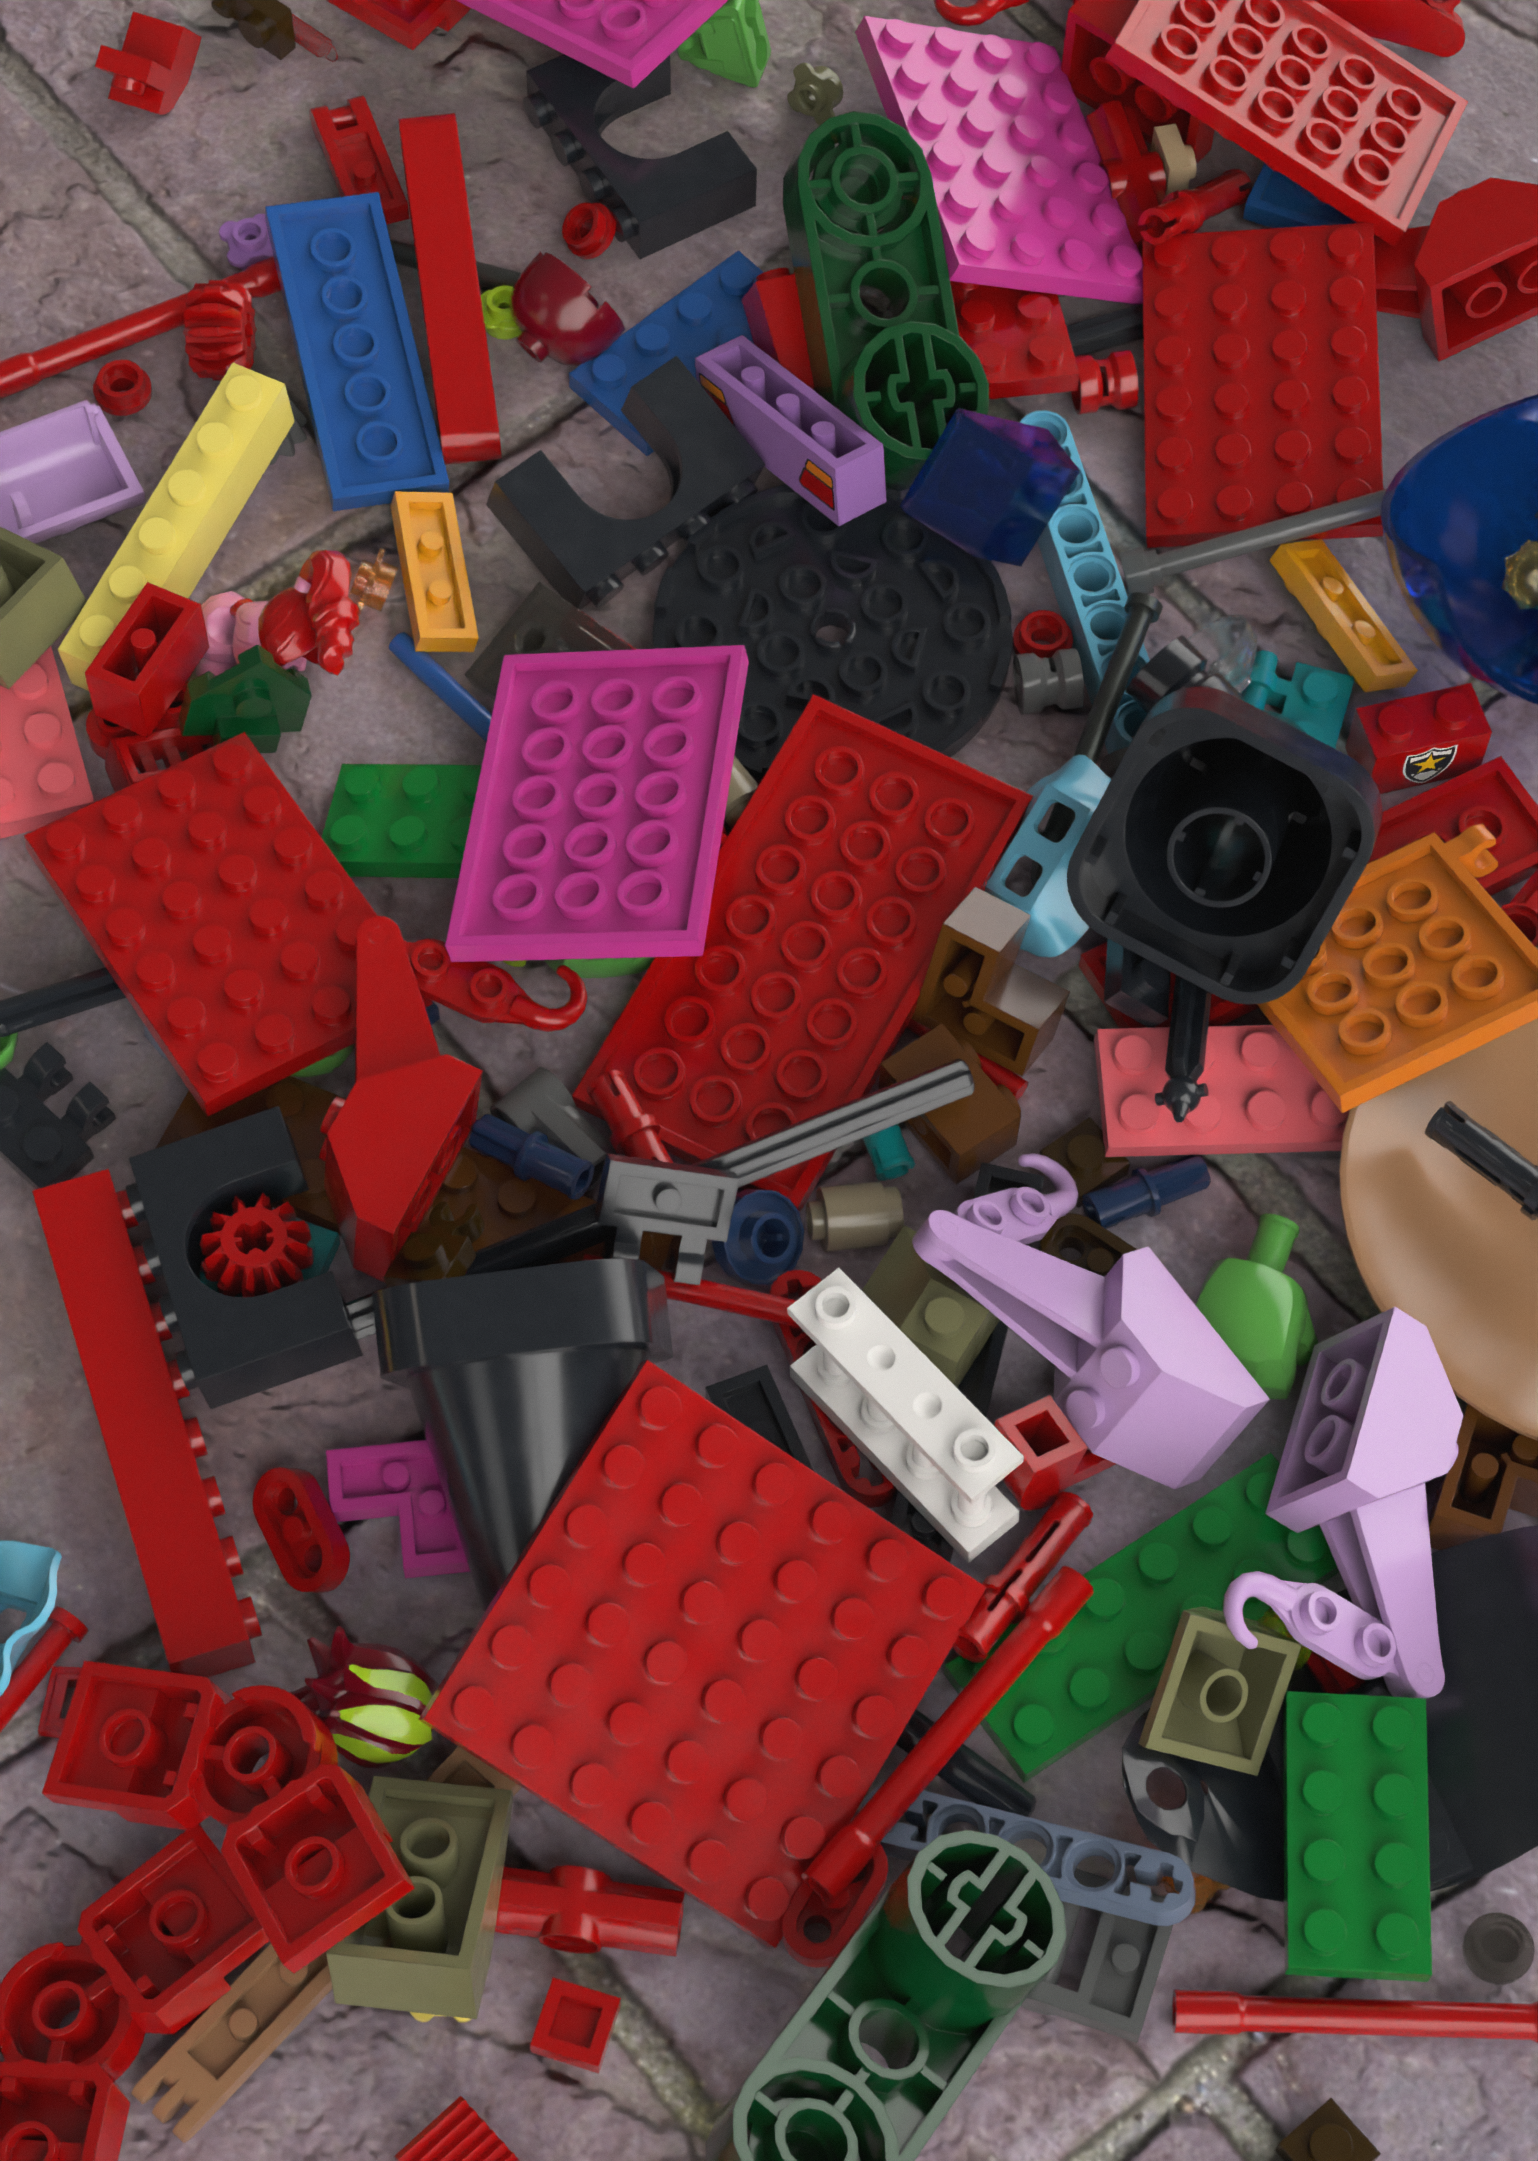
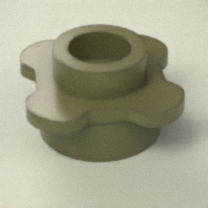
M806 62L797 65L793 70L796 79L794 89L787 95L788 103L794 111L814 117L816 123L821 125L828 118L835 117L833 108L839 105L843 99V85L837 74L828 67H812L811 64Z

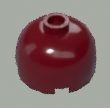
M540 251L524 268L513 285L509 300L511 316L521 330L520 335L516 338V342L527 354L540 363L547 356L563 365H580L595 359L617 340L625 331V327L620 317L606 300L599 307L596 299L588 292L592 286L550 253L546 252L543 255Z

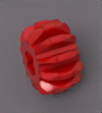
M209 280V283H195L186 297L187 308L183 312L185 319V328L183 330L186 341L185 352L189 357L190 368L199 378H212L213 381H222L232 363L251 369L254 364V351L257 349L255 342L257 328L254 320L255 309L252 307V296L242 283H228V280Z
M262 1193L256 1201L255 1207L246 1208L245 1203L235 1196L232 1203L234 1213L232 1216L213 1212V1216L210 1219L213 1232L202 1235L200 1247L202 1254L207 1257L202 1264L205 1277L210 1282H218L219 1293L232 1297L242 1293V1297H254L281 1289L282 1286L287 1287L304 1281L301 1270L312 1268L314 1262L313 1250L307 1245L311 1240V1233L308 1224L304 1220L295 1221V1209L288 1201L272 1210L270 1198Z

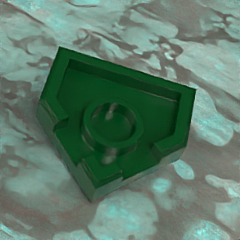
M255 645L239 654V664L215 676L208 671L187 683L178 718L182 737L212 735L214 746L245 732L259 753H276L281 737L280 732H300L302 730L312 697L308 678L292 668L285 670L276 664L273 654L260 645Z

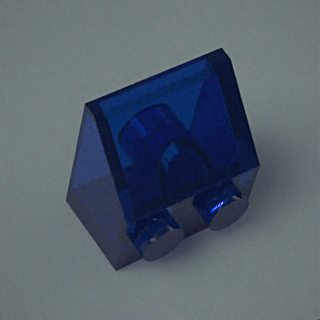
M957 408L900 506L905 513L973 556L1021 567L1080 470L1048 429Z

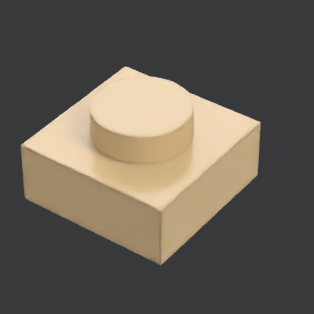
M1176 123L1154 127L1150 152H1158L1162 159L1166 176V196L1177 190L1188 189L1189 180L1196 177L1197 171L1196 158L1192 146L1183 144Z

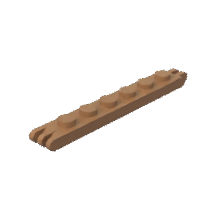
M459 1746L426 1780L429 1782L512 1790L513 1796L522 1788ZM270 1943L230 1985L232 1989L214 2002L138 2081L131 2094L141 2104H145L166 2085L170 2090L158 2101L152 2110V2114L164 2124L186 2104L191 2109L178 2121L172 2133L183 2143L189 2141L333 1989L327 1951L294 1974L282 1965Z

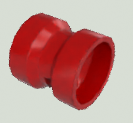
M1130 350L1114 351L1107 358L1097 360L1091 355L1075 356L1080 377L1078 391H1071L1074 409L1078 415L1096 413L1101 406L1112 405L1118 410L1136 408L1139 390L1138 375L1134 356Z

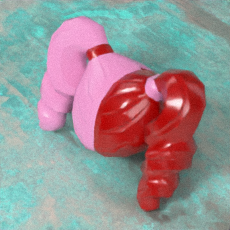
M318 550L312 552L304 562L295 585L279 592L269 601L254 602L249 598L245 599L233 591L210 596L201 605L210 647L197 665L196 675L199 677L210 671L217 676L239 664V654L255 645H260L273 654L274 662L285 670L294 667L297 671H304L308 660L320 665L326 672L338 676L344 669L343 659L353 655L354 637L351 631L360 624V610L348 597L352 571L346 557L338 551Z

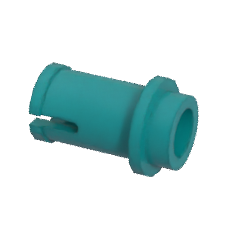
M899 1124L863 1138L878 1180L887 1181L901 1177L909 1172L908 1169L915 1167V1160L910 1155Z

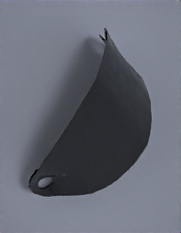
M1538 1525L1481 1537L1431 1553L1438 1635L1445 1672V1683L1440 1693L1426 1699L1428 1774L1472 1863L1473 1869L1468 1876L1430 1890V1892L1483 1876L1538 1846ZM1347 1589L1336 1593L1353 1604ZM1280 1618L1267 1625L1271 1629L1287 1636L1284 1632L1285 1623ZM1303 1648L1300 1649L1286 1691L1324 1693L1302 1660L1306 1652ZM1383 1676L1372 1680H1364L1366 1685L1383 1679L1385 1683ZM1283 1702L1277 1720L1283 1718ZM1149 1708L1135 1722L1122 1747L1123 1787L1137 1822L1147 1839L1161 1851L1181 1858L1194 1873L1257 1898L1284 1902V1799L1265 1758H1263L1258 1776L1145 1748L1138 1743L1150 1710ZM1167 1768L1173 1771L1182 1781L1185 1789V1799L1183 1804L1177 1809H1162L1156 1806L1149 1798L1146 1791V1780L1154 1769ZM1200 1780H1203L1207 1785L1208 1794H1205L1202 1790Z

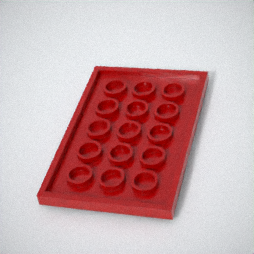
M1138 0L1105 56L1107 60L1121 68L1125 74L1149 86L1167 98L1177 108L1187 111L1216 130L1223 138L1233 141L1265 162L1272 170L1282 173L1311 192L1321 202L1331 205L1357 223H1374V235L1380 237L1393 247L1406 232L1468 104L1467 100L1315 0Z
M1374 223L1178 234L1160 245L1150 244L1142 237L1147 548L1189 546L1384 490ZM1385 514L1293 541L1385 536Z
M245 732L24 835L27 852L207 1117L355 1043L356 931L363 920L378 915ZM422 996L425 1008L433 1004L432 1000Z

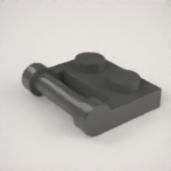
M1076 1868L1075 1878L1086 1887L1096 1888L1110 1881V1879ZM1126 1886L1122 1895H1130V1886ZM1152 1894L1154 1902H1164V1897ZM1061 1901L1064 1906L1066 1940L1057 1964L1026 1997L1021 2006L1035 2013L1056 2015L1137 2043L1173 1925L1157 1926L1102 1912L1078 1992L1057 1986L1082 1906Z

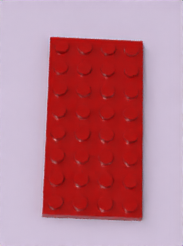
M813 694L719 850L703 956L654 958L572 1094L575 1106L605 1121L595 1101L590 1098L587 1088L601 1075L604 1076L609 1085L612 1081L608 1076V1072L618 1069L623 1070L627 1078L626 1080L645 1114L654 1115L659 1123L661 1130L658 1136L667 1152L694 1164L869 1094L880 1075L881 1062L890 1057L913 1017L943 923L975 887L985 891V886L996 865L1020 828L1025 811L1033 795ZM837 1148L740 1188L744 1190L777 1191L789 1198L799 1213H801Z

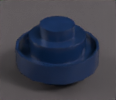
M745 1189L736 1194L727 1242L712 1240L716 1261L726 1275L740 1283L773 1284L778 1276L794 1269L802 1253L804 1228L800 1213L789 1198L777 1191Z

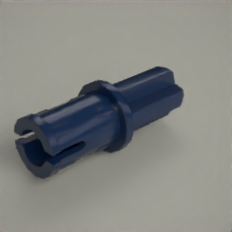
M485 1114L480 1120H476L471 1128L472 1133L468 1141L470 1146L513 1168L515 1177L523 1181L533 1178L566 1194L568 1198L574 1201L586 1192L594 1174L592 1162L586 1159L582 1160L549 1144L548 1137L544 1133L536 1131L529 1134L490 1114Z
M1189 1155L1148 1172L1142 1167L1132 1170L1131 1177L1111 1186L1084 1194L1082 1196L1084 1199L1082 1205L1086 1217L1108 1229L1143 1214H1147L1150 1217L1159 1215L1161 1206L1207 1189L1211 1183V1178L1204 1159L1201 1156Z

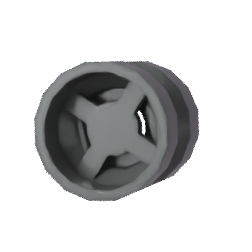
M1076 648L1057 650L1051 658H1040L1035 653L1017 654L1014 656V689L1017 706L1021 715L1040 713L1045 706L1056 704L1062 710L1083 707L1084 681L1081 661Z

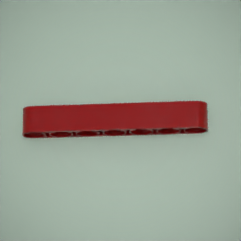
M451 113L398 119L440 446L445 465L502 459L498 417L456 115Z

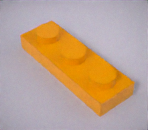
M395 491L390 507L415 652H474L479 637L453 493Z
M1320 539L1280 544L1269 561L1284 580L1287 590L1297 598L1315 623L1318 633L1328 641L1346 666L1348 674L1354 677V682L1362 688L1364 693L1406 687L1417 673V668L1324 541Z

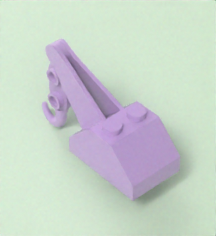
M1036 1153L1023 1154L1018 1158V1163L1022 1167H1031L1045 1174L1053 1183L1056 1192L1041 1194L1029 1187L1009 1188L964 1201L954 1213L945 1210H935L928 1216L912 1239L916 1253L925 1262L958 1284L1055 1365L1053 1400L1093 1454L1172 1489H1178L1199 1481L1270 1400L1149 1246L1123 1254L1109 1273L1103 1277L1026 1245L1041 1240L1055 1221L1074 1209L1077 1202L1078 1190L1074 1179L1064 1167L1051 1158Z
M1397 1307L1382 1312L1314 1345L1265 1513L1296 1533L1320 1525L1353 1604L1322 1585L1283 1581L1273 1575L1254 1571L1241 1574L1229 1584L1224 1595L1223 1613L1227 1627L1235 1639L1248 1649H1254L1258 1645V1640L1248 1630L1242 1611L1245 1601L1250 1597H1255L1271 1606L1297 1642L1355 1677L1363 1680H1372L1383 1676L1386 1686L1393 1697L1427 1699L1441 1692L1445 1683V1672L1438 1635L1425 1483L1447 1474L1455 1463L1459 1451L1456 1442L1463 1413L1427 1327Z

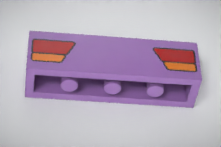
M743 335L736 337L695 358L697 381L765 463L764 467L836 525L840 526L887 502L883 444Z

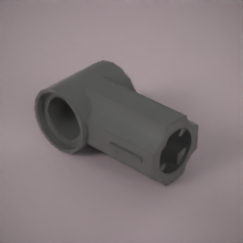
M538 1067L490 1107L492 1116L529 1134L536 1131L544 1133L548 1137L549 1144L582 1160L586 1159L592 1162L594 1174L587 1189L589 1191L601 1183L606 1153L618 1155L612 1144L576 1110L575 1102L563 1083L553 1073L543 1067Z

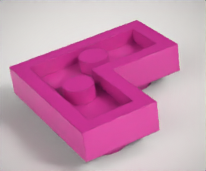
M427 1440L326 1450L330 1508L337 1522L399 1516L405 1579L470 1572Z

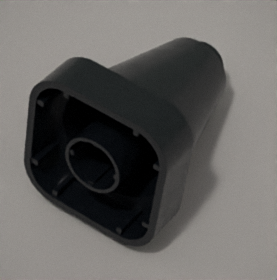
M1189 687L1180 689L1159 700L1147 713L1076 845L1067 870V887L1071 902L1081 919L1097 933L1224 1000L1239 1004H1261L1275 1000L1292 990L1303 978L1364 871L1381 827L1382 801L1373 778L1360 763L1308 735L1291 719L1272 711L1260 710L1232 694L1216 688Z
M597 1259L408 1283L385 1288L372 1294L380 1378L410 1389L484 1613L639 1364L645 1360H649L654 1364L673 1358L665 1278L643 1260Z

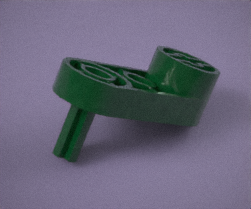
M852 111L828 118L806 138L793 155L783 177V210L814 391L883 444L886 488L903 491L924 484L978 436L989 411V383L979 357L959 336L932 174L922 148L904 127L884 116ZM813 171L812 180H809L811 172ZM871 286L882 291L890 300L893 308V318H879L871 314L862 304L859 296L860 287Z
M971 1830L940 1835L919 1851L860 1923L718 2114L706 2141V2161H915L1026 1997L1057 1964L1066 1940L1064 1906L1051 1878L1027 1852L1003 1838ZM957 1927H959L971 1939L956 1958L947 1950L945 1944ZM861 2043L876 2049L885 2059L889 2068H884L874 2062L864 2052Z

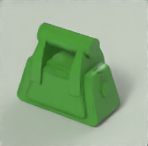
M728 0L676 49L679 58L689 61L698 68L709 70L715 75L752 88L757 87L771 55V47L759 0Z

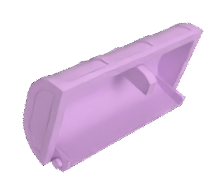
M87 399L0 432V527L37 544L55 536L67 534L76 530V528L123 510L132 509L146 503L145 493L100 406H96L95 403L90 404Z

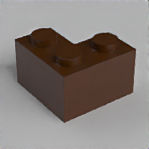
M975 887L942 925L912 1020L930 1029H934L942 1023L956 1040L959 1038L965 1039L974 1048L976 1053L1023 1077L1053 1040L1070 991L1015 964L1031 915Z
M1466 1403L1456 1442L1459 1447L1458 1456L1449 1472L1441 1476L1428 1520L1431 1548L1443 1550L1481 1537L1501 1533L1508 1509L1538 1518V1441L1517 1433L1485 1416Z

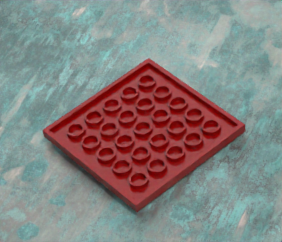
M645 1360L637 1367L418 1720L679 1890L684 1891L687 1895L767 1947L777 1948L783 1937L782 1921L784 1913L803 1881V1872L836 1833L850 1823L960 1633L957 1630L965 1626L987 1587L649 1360Z

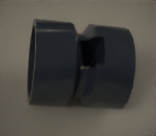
M1182 635L1159 651L1138 672L1126 689V692L1146 713L1165 696L1189 687L1216 688L1232 694L1241 700L1244 698L1221 673L1208 674L1205 671L1208 660Z

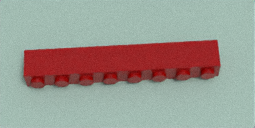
M108 1168L33 1190L32 1193L170 1670L173 1673L208 1678L256 1663L250 1639L262 1636L261 1628L251 1596L237 1600L231 1578L244 1575L233 1535L219 1539L213 1518L225 1515L226 1512L215 1476L201 1479L196 1458L208 1455L197 1416L186 1420L182 1416L178 1400L190 1397V1393L184 1384L176 1359L166 1362L161 1342L173 1339V1336L164 1319L160 1303L149 1304L144 1285L156 1282L150 1270L143 1246L140 1245L132 1248L127 1229L139 1226V1223L131 1208L126 1189L115 1192Z

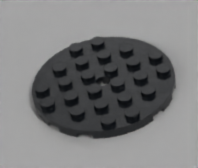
M787 484L765 489L747 496L738 503L735 502L711 517L713 521L695 534H691L687 539V547L676 559L672 568L667 567L659 585L654 604L653 649L745 646L749 664L734 755L749 774L762 780L813 694L946 756L952 757L980 731L990 718L1005 687L1012 654V614L1006 589L988 555L976 540L958 523L934 507L928 512L919 506L902 500L901 492L886 488L887 502L840 526L836 525ZM831 625L843 628L848 633V636L845 637L844 644L841 645L839 641L830 642L821 637L816 638V633L821 628Z

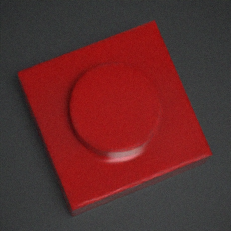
M553 1977L530 2043L531 2053L599 2074L621 2008V1998Z

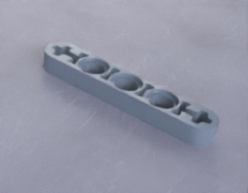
M877 1787L866 1796L864 1802L861 1805V1809L866 1805V1803L872 1798V1796L877 1792V1790L880 1787ZM923 1791L904 1813L907 1822L925 1828L926 1815L932 1814L927 1824V1842L920 1843L922 1839L917 1826L905 1823H896L893 1831L889 1832L880 1842L886 1855L912 1861L919 1851L935 1838L942 1835L944 1829L950 1824L968 1822L974 1825L979 1832L997 1835L1011 1844H1015L1023 1839H1035L1041 1842L1047 1850L1046 1856L1039 1866L1051 1878L1061 1901L1157 1926H1170L1180 1923L1191 1913L1195 1905L1196 1890L1190 1867L1181 1858L1171 1853L928 1791ZM1091 1856H1101L1108 1859L1114 1865V1874L1111 1880L1105 1885L1096 1888L1080 1884L1074 1876L1078 1864ZM1127 1866H1135L1136 1882L1142 1884L1130 1882V1895H1122L1127 1886ZM1162 1876L1172 1877L1175 1890L1179 1894L1168 1893L1163 1903L1154 1902L1151 1888L1146 1885L1158 1886Z

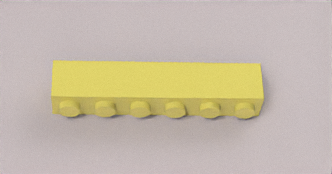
M236 363L231 364L59 646L58 652L71 684L89 691L85 671L147 582L189 599L295 422L285 383Z

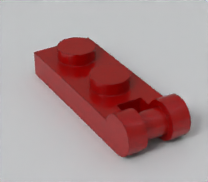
M365 96L347 99L346 106L331 110L326 105L309 109L315 137L320 142L341 197L379 192L386 225L409 219L408 202Z

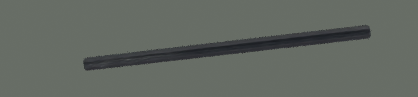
M955 1059L694 1163L691 1166L733 1171L739 1178V1188L969 1096L975 1091L974 1079L963 1059ZM596 1203L475 1251L476 1257L464 1276L547 1265L604 1242L608 1229L612 1226L597 1223L594 1218ZM374 1292L346 1302L358 1340L376 1333L372 1299Z

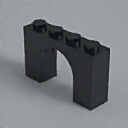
M565 54L526 71L527 96L523 98V105L529 121L536 129L543 128L551 139L552 148L559 162L563 166L570 165L578 175L582 191L590 203H601L610 209L616 221L614 236L619 242L626 241L639 259L645 258L756 206L757 168L728 131L675 155L657 159H644L626 155L611 147L601 137L604 129L614 120L671 94L670 55L634 89Z
M677 355L633 385L621 409L623 414L655 451L667 470L671 486L670 502L660 511L644 518L626 520L609 517L594 510L577 495L542 450L494 482L486 502L487 507L572 611H580L591 602L596 608L605 605L623 589L624 584L621 581L636 570L642 576L648 574L668 557V547L681 538L687 543V539L691 534H695L713 521L711 517L724 507L735 502L738 503L745 497L758 491L754 484L762 472L765 463Z
M279 1106L129 1158L136 1182L125 1186L127 1196L137 1222L140 1223L147 1220L152 1237L142 1240V1246L154 1278L164 1275L169 1293L158 1296L170 1333L173 1334L181 1331L186 1349L176 1352L175 1357L188 1391L199 1387L210 1409H214L363 1356L345 1298L332 1271L254 1297L224 1295L210 1289L200 1281V1265L203 1256L200 1241L203 1234L213 1232L210 1223L213 1212L232 1216L234 1214L232 1203L235 1196L245 1203L246 1208L255 1207L256 1201L262 1193L269 1197L270 1202L273 1203L310 1190L292 1134Z

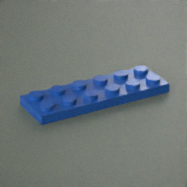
M379 192L266 206L265 222L332 511L389 504L392 502L395 491L449 493V478Z

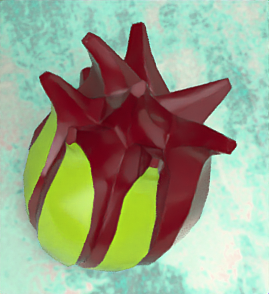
M340 1626L336 1627L331 1648L314 1637L307 1639L318 1678H305L306 1686L289 1693L298 1698L326 1724L335 1740L338 1753L347 1760L364 1768L378 1769L411 1756L425 1743L432 1740L433 1729L418 1719L439 1687V1684L413 1657L398 1648L378 1643H350L344 1628Z

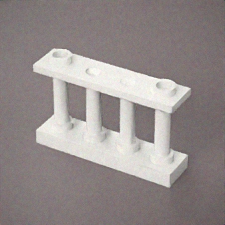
M837 1268L787 1308V1314L817 1344L790 1365V1377L967 1563L971 1562L1019 1522V1510L995 1485L1022 1464L1024 1456L840 1268Z

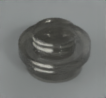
M1496 1912L1482 1915L1471 1923L1463 1938L1462 1952L1467 1966L1474 1975L1491 1984L1506 1985L1519 1980L1525 1975L1533 1962L1535 1947L1529 1930L1521 1921L1511 1915Z

